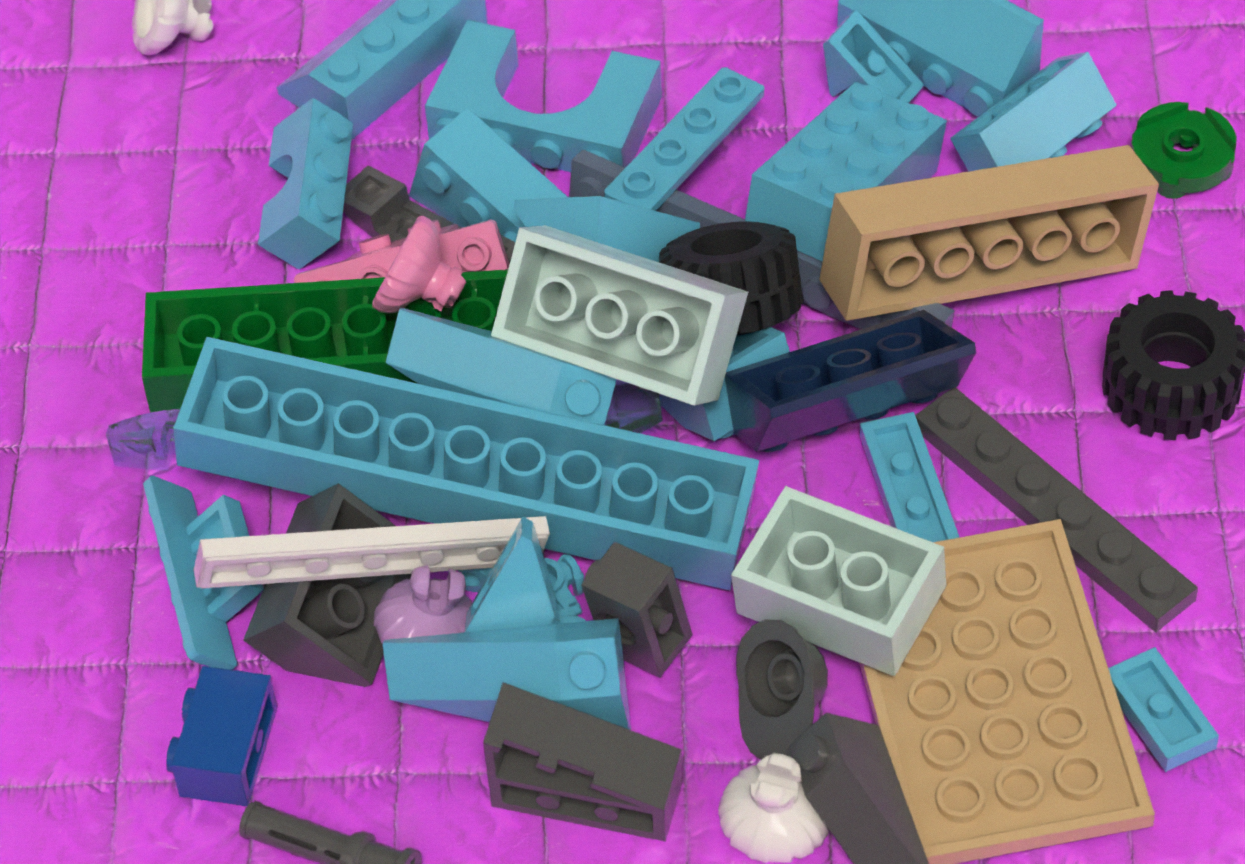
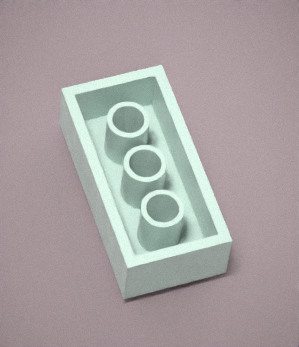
M546 225L520 227L491 336L696 406L719 399L748 291Z

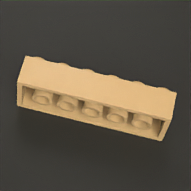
M1129 145L836 193L834 194L819 280L845 321L910 310L914 307L934 303H949L1137 269L1159 183Z

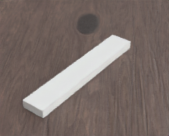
M546 516L527 517V519L534 523L543 553L550 535ZM521 518L200 539L194 566L196 588L412 574L416 567L426 565L430 568V572L448 571L449 568L452 570L493 568Z

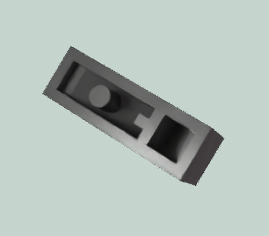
M825 713L789 746L792 758L800 765L802 780L800 782L806 798L854 864H929L879 725Z

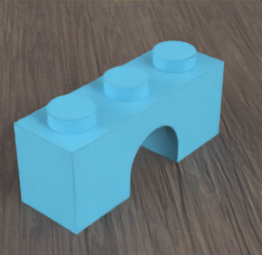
M315 98L310 99L273 129L269 166L286 176L288 180L280 192L263 205L258 239L260 247L297 269H301L340 241L353 123Z

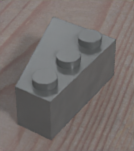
M502 683L483 741L492 807L666 842L683 783L681 749L507 683Z

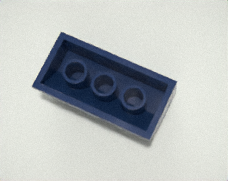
M921 310L728 371L725 374V383L734 434L756 452H774L785 448L789 441L807 435L821 436L833 433L839 428V425L860 418H880L886 415L889 409L909 402H929L934 400L938 393L958 387L976 354L975 342L927 311Z

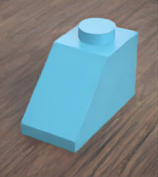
M525 517L521 518L466 613L465 632L560 624V620L555 618L556 595L533 521Z

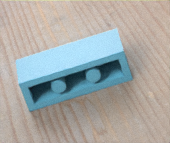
M1089 52L1058 57L950 139L968 172L1059 157L1067 152L1065 145L1072 139L1082 138L1100 128L1103 124L1101 117L1116 107L1117 104Z

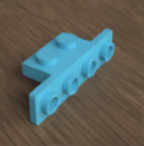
M721 68L604 190V196L656 211L764 97V86L729 68Z
M150 476L143 483L149 505V514L153 521L160 548V557L164 564L171 592V600L175 607L184 650L187 657L196 663L214 668L233 670L237 666V660L226 622L264 590L263 584L196 588L194 566L200 539L249 536L240 501L222 495L198 516L190 490L161 478Z

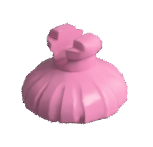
M423 215L417 217L372 301V307L375 310L389 314L398 312L400 307L405 308L413 301L422 298L427 302L433 303L435 309L442 311L443 307L452 308L466 284V280L461 276L463 270L458 267L451 268L449 265L440 262L439 232L436 225L429 218Z

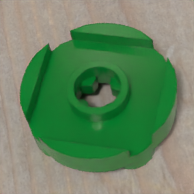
M1169 102L1151 108L1142 114L1137 121L1136 130L1132 134L1131 148L1159 183L1157 192L1161 196L1176 199L1184 196L1186 193L1205 191L1229 179L1232 175L1237 136L1230 122L1217 111L1206 107L1204 114L1199 111L1188 110L1189 103ZM1180 143L1184 148H1194L1192 151L1183 152L1174 149V144Z

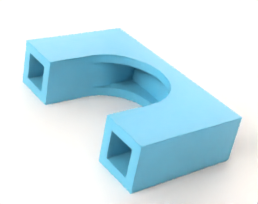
M467 20L425 104L429 139L468 107L529 163L544 168L571 172L572 159L583 149L625 168L632 162L637 155L662 98L661 61L612 51L593 92L583 102L573 108L557 113H531L512 106L503 98L519 66L515 30Z

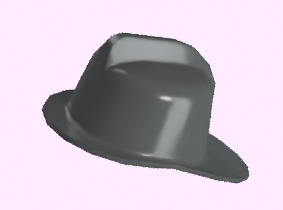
M766 619L751 626L742 637L736 655L741 733L750 752L760 760L773 753L783 754L792 758L789 746L813 725L815 707L824 697L828 685V669L824 657L813 644L804 640L794 627L782 620Z

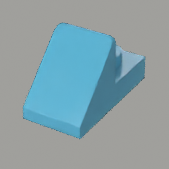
M857 9L851 12L823 43L828 86L832 97L850 87L854 82H858L862 85L874 86L886 95L909 103L924 86L922 81Z

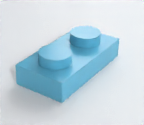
M1156 647L1108 668L1121 710L1165 772L1217 749L1218 733Z

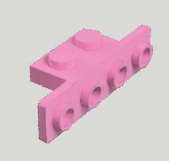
M432 220L439 232L440 262L449 265L451 268L458 267L463 272L509 269V261L495 220H487L462 228H458V224L441 228L439 220ZM382 234L358 243L360 251L346 260L301 272L294 277V282L386 277L406 238L391 242L389 234Z

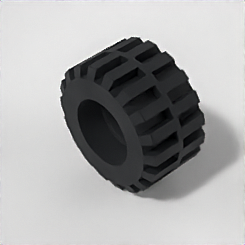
M744 221L715 224L690 231L670 241L659 253V263L748 291L737 335L759 331L776 325L797 313L801 308V304H803L796 239L794 234L789 233V230L767 223Z
M1173 290L1161 291L1160 297L1156 298L1150 294L1138 297V305L1128 303L1121 309L1120 317H1114L1110 324L1109 334H1107L1102 388L1104 395L1109 396L1108 405L1113 413L1122 412V422L1129 427L1135 424L1141 426V433L1152 437L1154 432L1165 434L1164 439L1176 440L1179 434H1185L1188 439L1200 437L1201 429L1211 433L1220 428L1221 419L1229 420L1236 404H1239L1245 373V331L1242 325H1234L1236 317L1228 309L1218 310L1219 302L1209 297L1205 301L1196 299L1197 293L1185 291L1184 296L1174 295ZM1174 361L1186 364L1190 368H1170L1158 362Z

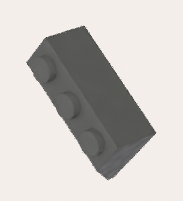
M338 483L299 502L286 534L393 527L395 525ZM411 574L265 584L243 641L288 672L362 687L369 686L373 683L384 653L383 644L374 626L375 609L387 589L404 579H411Z

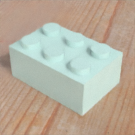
M785 486L731 574L736 612L757 622L766 619L782 620L794 627L804 640L895 677L946 587L944 547Z

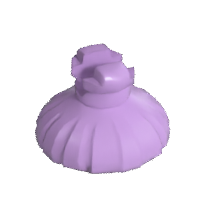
M426 565L416 567L412 571L411 579H404L387 589L374 612V626L381 643L387 639L465 632L466 613L472 604V600L465 595V576L449 568L446 580L430 579V568Z

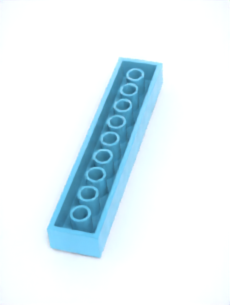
M206 337L173 428L178 466L314 496L339 483L376 511L434 524L546 516L550 535L544 549L598 560L604 556L614 542H617L671 567L676 579L729 591L732 586L731 574L737 565L754 496L760 461L211 337Z

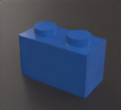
M202 666L196 687H189L184 696L182 705L184 725L181 735L171 739L167 751V771L172 772L174 775L179 797L248 806L278 708L271 675Z

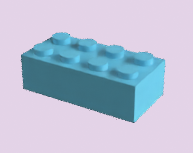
M854 82L752 174L745 222H761L786 228L789 230V233L795 236L797 251L823 261L834 194L931 178L938 169L947 120L928 112L927 109L920 105L908 104L886 95L874 86Z

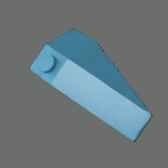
M399 308L386 363L416 383L605 425L617 379L492 337V331Z
M619 618L387 639L382 643L390 700L490 722L502 683L504 682L631 730Z

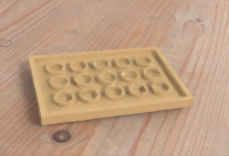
M1061 519L933 542L944 547L946 587L895 677L859 663L875 724L880 727L929 864H957L1152 827L1155 813Z

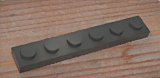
M956 387L947 391L915 415L924 439L1024 523L1031 525L1061 519L1075 565L1155 633L1196 601L1198 587Z

